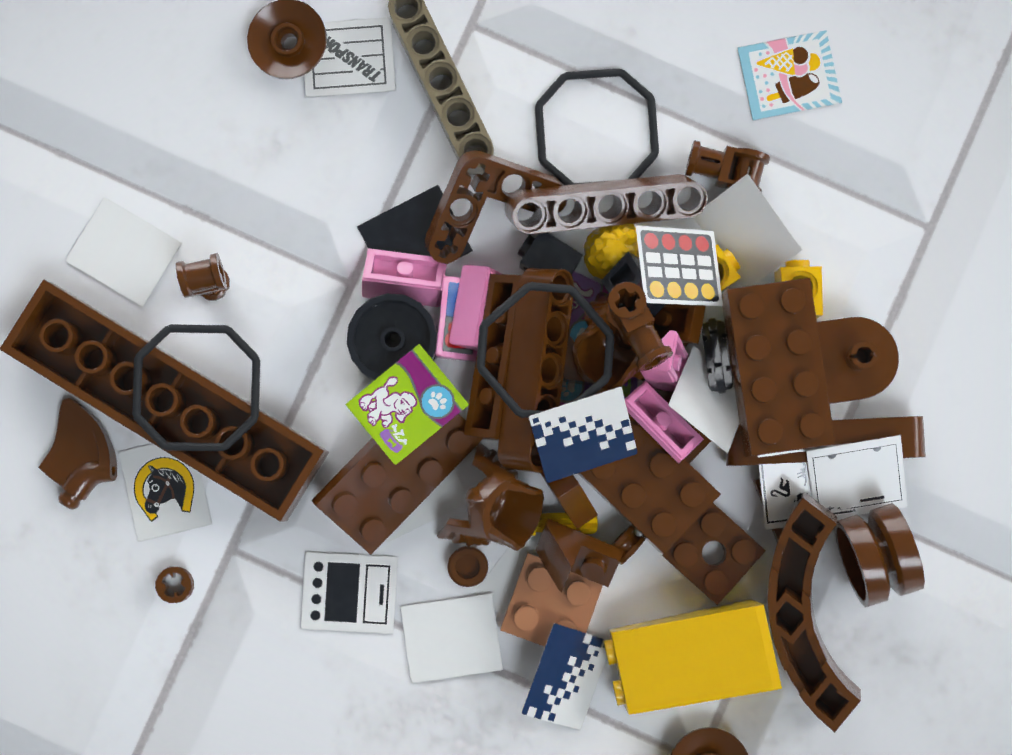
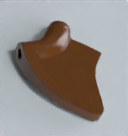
M70 398L64 399L60 406L55 441L38 468L64 489L58 496L59 503L74 510L79 507L81 500H86L99 483L116 480L117 460L109 436L94 415L77 401Z

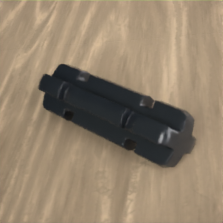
M710 318L708 322L702 324L701 329L704 341L706 370L710 373L707 375L708 386L711 391L723 394L726 393V390L733 387L725 323L722 320Z

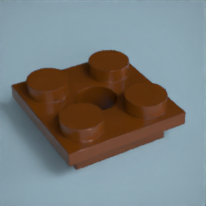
M712 503L662 556L712 602L718 605L766 550ZM717 541L722 545L724 555L719 563L711 565L704 561L702 550L708 542Z

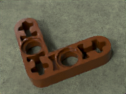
M476 150L466 152L456 163L426 233L425 244L431 257L439 263L448 264L457 260L466 247L487 197L505 203L508 197L514 193L502 190V183L509 175L516 174L522 177V185L517 191L532 189V184L535 188L563 185L557 178L485 152ZM480 163L484 173L482 175L475 174L471 182V176L467 170L469 168L475 169ZM469 185L472 186L476 192L475 194L468 190ZM462 198L470 201V209L463 216L458 217L450 214V206L455 200ZM567 200L560 204L558 213L564 209ZM527 203L521 207L531 212L535 211L534 203ZM444 222H447L448 224L452 225L450 233L446 223ZM449 233L453 243L452 246L445 245L440 250L436 242L445 241Z

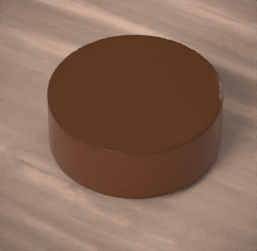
M473 546L458 548L452 553L448 561L449 576L456 584L462 587L478 585L484 580L488 572V560L485 554Z

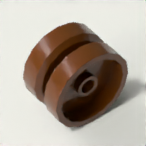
M891 503L870 510L868 523L859 515L837 521L834 531L839 554L850 584L864 607L888 601L890 587L900 596L924 589L925 578L920 554L906 519L896 505Z

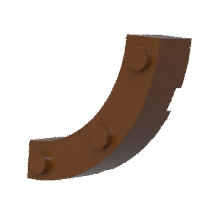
M804 492L784 524L774 552L768 588L769 621L780 662L798 690L799 696L811 711L835 733L860 703L861 689L837 666L829 654L816 624L812 603V578L820 551L828 536L837 525V516Z

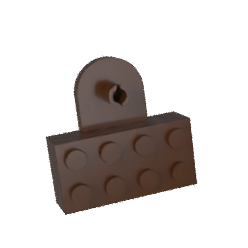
M810 278L731 288L722 294V308L744 457L835 445L830 404L873 397L884 391L896 375L899 353L896 342L890 332L878 322L864 317H849L817 322Z
M602 387L594 395L608 391V389ZM654 389L669 404L673 392ZM628 413L637 454L577 474L643 535L660 553L665 554L721 495L690 465L711 440L685 420L704 440L678 464Z

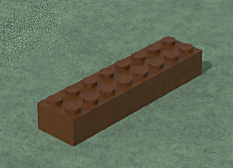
M43 279L3 342L0 350L161 448L134 420L132 415L134 358L149 341L61 287ZM156 346L143 358L141 415L167 442L223 443L251 416V403ZM260 409L257 422L225 451H167L162 449L280 522L288 521L329 454L328 450Z

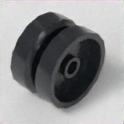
M386 293L369 299L356 310L348 325L347 347L351 359L359 370L373 381L418 344L422 346L434 362L437 359L438 332L435 322L420 302L406 295ZM396 332L401 338L399 345L396 347L387 346L385 340H391L390 334Z

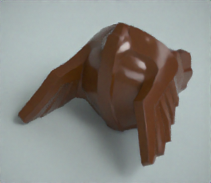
M599 292L595 300L589 302V304L614 334L612 376L603 388L611 390L621 387L633 376L638 380L644 381L645 378L636 365L639 360L630 344L625 345L619 332L612 328L607 321L606 311L609 294ZM584 311V319L588 327L575 339L572 351L578 374L585 382L594 384L604 373L606 336Z
M480 442L475 447L472 465L481 470L487 477L466 493L465 500L468 504V520L449 518L446 525L438 532L437 537L452 540L453 543H465L467 546L474 544L487 546L492 541L518 551L525 546L540 523L544 501L543 491L518 479L519 474L517 470L503 467L499 462L498 453L494 449L489 450Z

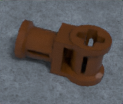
M694 140L687 161L685 175L692 176L695 173L716 179L714 186L726 188L727 190L747 174L748 167H750L748 175L762 193L759 184L764 165L769 164L770 156L758 150L726 146L722 152L703 147L699 141Z
M218 253L210 254V259L185 264L184 261L176 262L177 279L185 298L200 295L208 301H217L223 298L226 291L230 288V278L223 269Z
M623 282L613 287L609 293L606 318L611 327L619 332L625 345L630 344L639 360L636 364L639 371H647L665 362L673 355V351L670 346H664L653 326L655 319L646 305L647 298L643 289L635 283ZM620 303L626 306L618 309ZM634 306L633 311L629 312L627 308Z

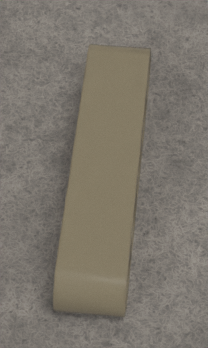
M389 0L388 9L392 25L457 160L466 153L467 149L475 145L483 147L487 154L494 156L492 140L424 0ZM404 5H413L418 9L412 18L405 19L397 15L399 8ZM421 40H430L435 44L433 51L428 54H419L415 52L414 47ZM439 75H446L452 79V84L445 90H436L431 86V82ZM462 110L468 113L470 119L463 126H454L448 121L449 115L454 111ZM480 163L475 169L469 168L467 170L470 175H482L484 173Z

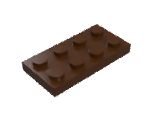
M457 414L395 465L376 441L371 438L312 499V502L364 550L372 555L483 439L464 435L466 420L460 414Z

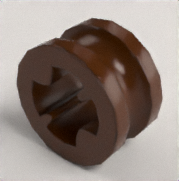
M629 525L611 544L624 550L619 562L620 565L624 564L646 540L643 535L636 536L634 534L635 528L632 525Z
M169 567L158 575L155 581V589L163 601L180 603L192 595L194 579L187 569ZM176 573L183 577L181 584L185 587V590L181 595L179 592H174L173 597L167 593L169 585L165 580L169 575L171 578H175Z

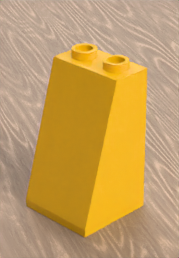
M752 599L609 629L611 639L604 641L608 664H616L619 680L612 681L617 706L625 704L629 715L782 689L764 604Z

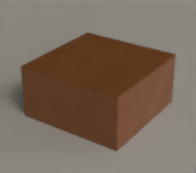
M544 472L540 473L546 482ZM574 475L547 483L576 529L598 516Z

